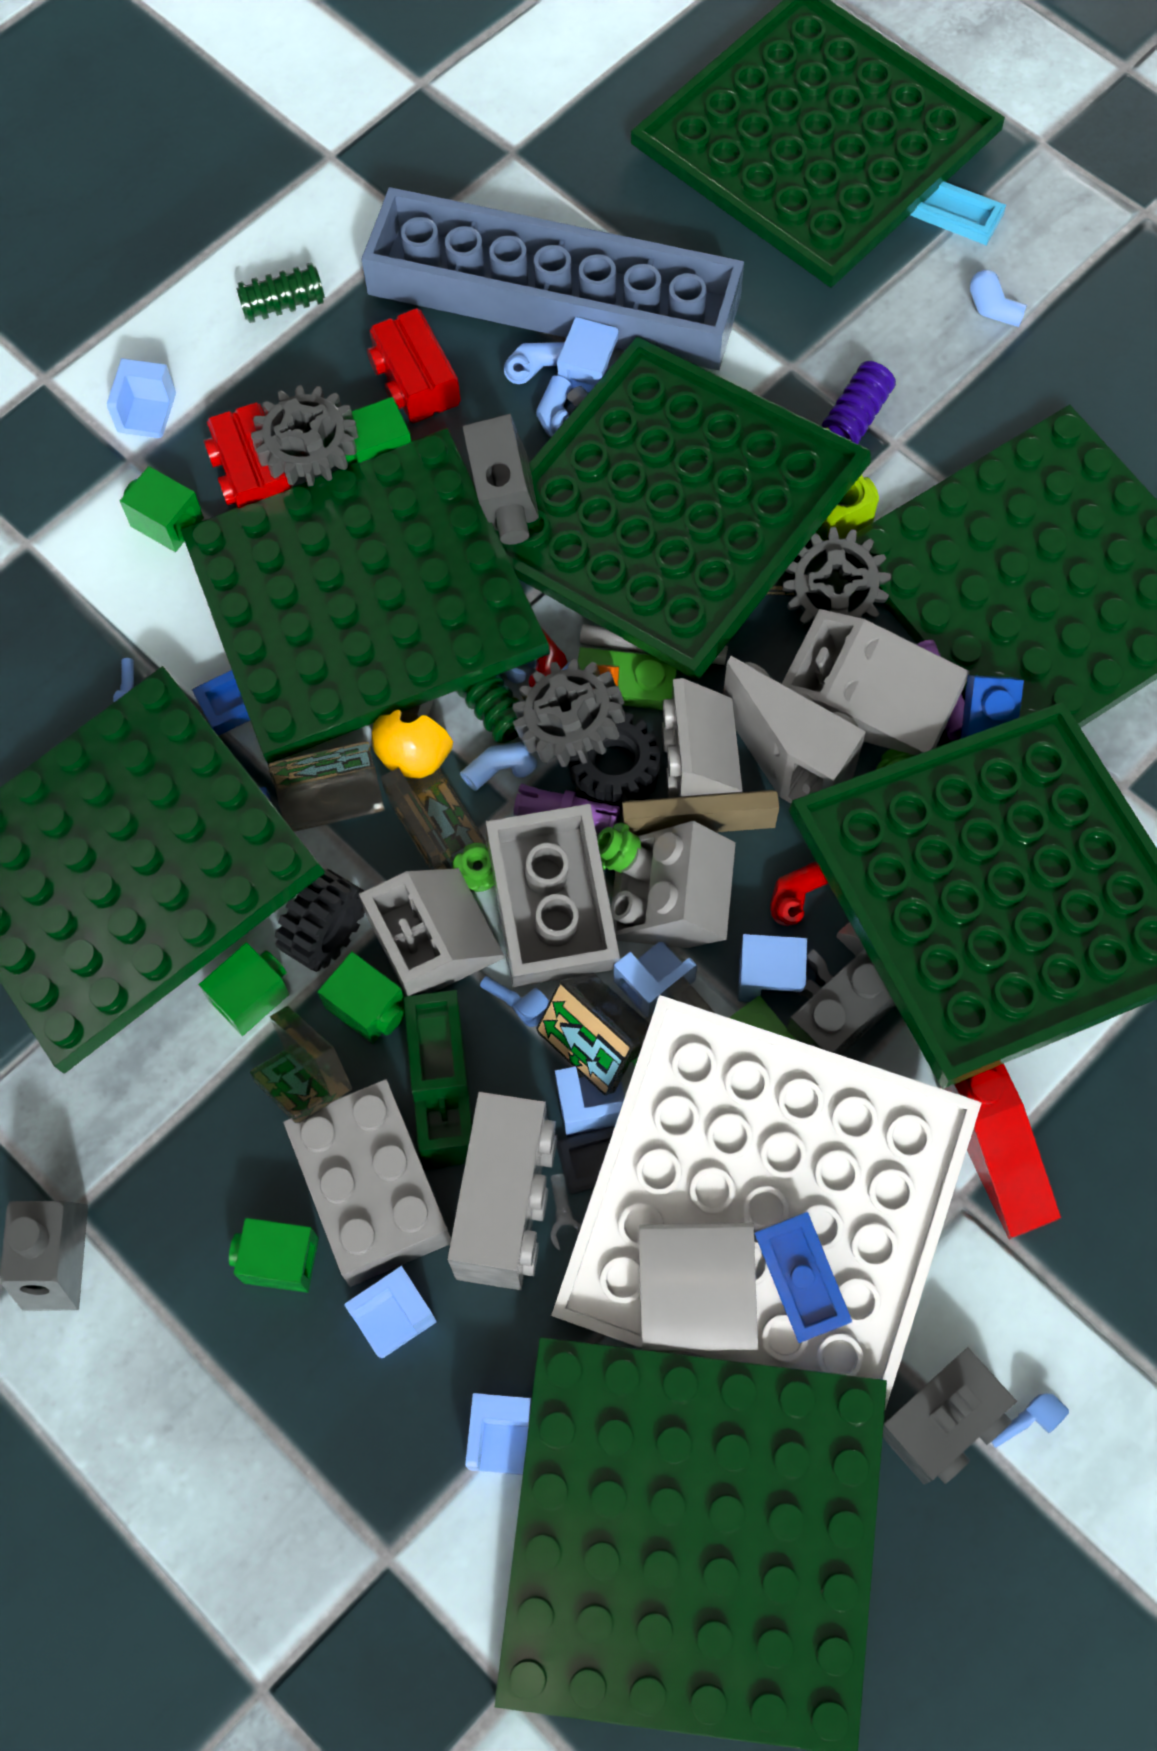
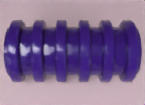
M874 361L861 363L857 373L852 376L850 384H847L843 394L839 396L836 405L832 407L829 416L824 419L821 426L824 428L828 427L830 431L859 444L861 437L868 430V426L875 419V415L882 408V404L886 402L889 394L896 386V379L893 374L880 363Z

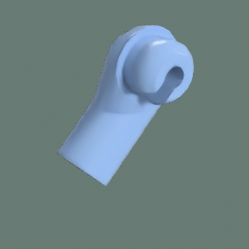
M991 270L977 272L970 281V292L979 314L996 321L1020 327L1027 305L1005 298L995 272Z
M565 342L521 344L506 360L504 365L505 376L512 383L523 384L529 381L543 366H557V360Z
M552 376L536 409V417L550 438L569 417L564 404L567 400V394L572 389V384L561 376Z
M522 742L494 745L482 752L460 772V775L471 789L477 791L500 770L511 768L516 777L524 778L537 768L538 762L526 750Z

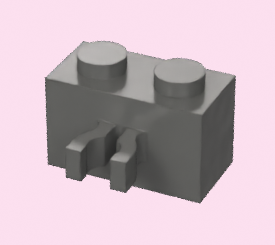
M865 948L834 977L828 972L825 960L814 949L807 955L806 965L815 972V981L822 988L814 981L806 980L804 990L794 992L798 995L806 996L809 1000L790 1017L787 1031L799 1042L842 1056L895 1006L891 995Z
M967 1347L884 1423L883 1439L924 1485L933 1481L937 1476L946 1484L971 1461L963 1453L971 1444L980 1437L988 1445L1012 1423L1005 1413L1017 1400Z

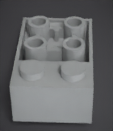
M819 609L782 685L788 688H799L806 692L813 699L814 703L832 713L840 712L851 717L858 724L859 728L866 731L863 742L918 755L936 748L970 674L968 670L866 619Z
M732 656L728 659L723 695L732 698L736 731L775 791H777L779 797L792 803V800L853 778L866 731L859 728L858 724L851 717L840 712L832 713L814 703L813 699L803 690L796 687L788 688L773 680L760 666L751 662L743 663Z

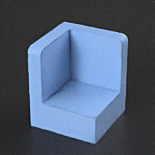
M575 317L557 360L558 376L570 381L572 389L582 386L589 393L608 371V362L618 340V329Z
M121 358L107 401V408L117 432L153 438H161L163 436L176 396L167 365Z
M743 934L739 960L738 1001L751 1002L760 996L762 989L803 991L806 985L807 938Z
M658 942L638 959L629 952L615 963L614 982L641 1013L649 1019L653 1016L659 995L674 999L696 980L697 964L690 957L682 963L665 943Z
M576 1067L555 1070L556 1087L566 1136L597 1131L616 1125L625 1098L618 1072L605 1093L588 1077L578 1078Z
M402 1266L344 1304L379 1358L386 1357L437 1322Z
M473 1393L466 1454V1467L469 1470L523 1475L532 1403L531 1398Z

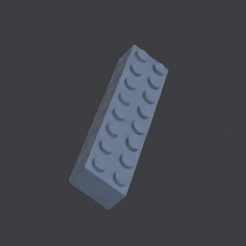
M392 187L388 188L361 258L368 295L566 338L575 317L616 327L618 329V340L614 348L626 350L633 340L639 337L694 365L714 370H720L741 299L744 261Z

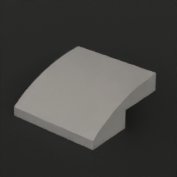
M754 1223L639 1225L642 1350H758Z

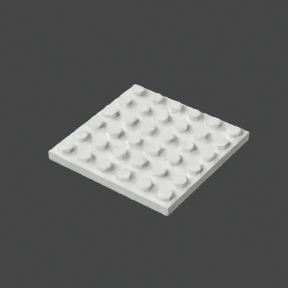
M659 995L551 1316L642 1348L639 1225L754 1223L755 1233L808 1212L853 1321L852 1323L798 1343L754 1234L758 1350L655 1352L887 1380L886 1410L982 1102Z

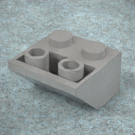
M684 678L673 679L672 699H663L664 722H662L663 751L667 752L668 768H666L668 798L742 792L732 698Z
M695 821L638 836L641 840V849L637 847L633 861L628 867L620 870L622 873L615 871L610 909L616 940L652 945L663 942L667 946L691 948L727 940L736 842Z
M459 868L406 871L359 893L366 917L406 996L434 993L505 958Z

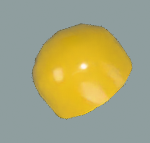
M395 710L390 715L379 716L373 724L372 747L386 768L398 775L408 778H423L431 775L442 765L452 751L453 740L447 731L426 715L420 716L411 723L401 721L402 713L400 710Z

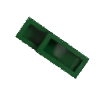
M457 990L404 997L411 1087L415 1103L418 1150L423 1169L465 1164L473 1118Z

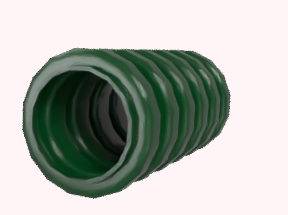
M312 262L307 263V269L300 270L296 266L293 267V273L286 274L285 270L279 271V276L272 278L271 274L265 275L266 280L260 282L257 277L252 278V284L245 285L243 281L238 282L236 290L245 319H248L249 323H254L255 317L261 315L263 320L269 318L268 314L272 312L279 316L283 314V309L289 308L290 312H294L298 305L303 304L304 308H309V302L316 301L318 305L323 304L325 295L316 266L314 267Z
M495 675L456 691L460 697L465 698L467 707L474 709V715L478 720L483 721V727L487 731L492 732V738L495 742L505 743L519 736L513 723L518 719L513 710V703L521 701L513 697V691L508 686H504V680L501 676Z

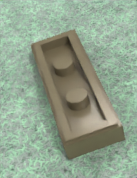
M774 790L625 801V803H622V823L629 825V831L637 836L690 821H695L714 832L775 828L779 812L778 793Z

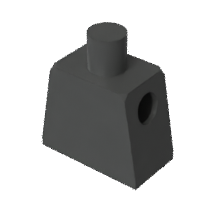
M511 414L464 425L463 431L477 497L488 523L492 522L494 529L499 532L500 541L504 544H518L527 540L529 537L527 523L536 521L539 518L529 459Z
M10 1201L8 1203L0 1281L23 1311L79 1310L88 1214L87 1204L69 1201ZM37 1286H42L46 1289H37Z

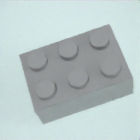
M585 804L486 821V841L513 988L614 970V964L619 961L620 955L591 805Z
M387 1079L327 1103L300 1121L291 1118L283 1122L341 1275L350 1287L450 1245L451 1237Z
M478 1092L447 1259L456 1280L522 1291L524 1275L534 1277L539 1243L536 1242L537 1232L532 1231L533 1221L544 1220L548 1198V1188H545L546 1176L541 1175L543 1166L552 1168L557 1144V1135H555L556 1121L548 1120L546 1102Z

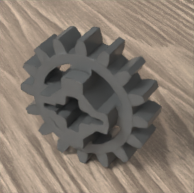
M302 385L296 387L295 396L289 397L281 390L278 392L280 401L278 404L274 405L267 401L262 404L265 416H254L253 422L256 431L251 433V438L260 465H268L270 474L274 479L285 472L289 485H294L298 477H305L308 486H313L316 475L322 474L326 480L330 481L333 479L331 468L336 466L339 469L345 470L348 467L345 455H356L357 449L354 440L358 438L356 422L353 420L350 406H341L337 393H333L325 399L322 387L316 386L310 395L305 394Z
M836 527L830 528L827 540L822 541L820 536L815 533L810 539L811 548L808 550L804 547L797 555L800 562H792L785 570L794 576V580L784 582L782 591L795 593V597L787 604V608L795 610L801 607L804 613L799 623L802 626L811 619L814 620L819 611L810 602L808 596H817L827 605V611L858 618L865 615L872 620L879 615L873 602L885 603L889 594L880 590L879 585L888 583L891 580V574L878 571V567L886 560L884 554L874 557L870 555L869 551L874 543L871 538L862 545L855 543L856 530L851 529L845 539H839ZM845 552L856 557L863 564L864 568L857 569L845 559ZM824 553V566L818 572L804 575L808 564L815 557ZM832 571L838 572L841 580L851 582L844 585L840 594L834 593L832 585L821 583L829 579ZM868 590L864 602L855 610L848 612V599L851 595Z
M571 659L568 669L561 670L560 666L553 662L550 667L551 674L546 677L538 671L533 673L536 682L533 688L529 686L520 687L519 691L524 701L513 703V710L518 718L513 723L526 750L529 753L537 751L543 763L549 762L556 755L561 767H567L570 757L577 755L580 762L585 764L588 763V751L594 749L603 755L606 749L602 741L605 738L614 740L619 738L620 735L616 724L625 722L626 719L621 706L624 704V699L619 686H616L612 674L608 671L600 675L596 663L591 662L584 670H581L577 659Z

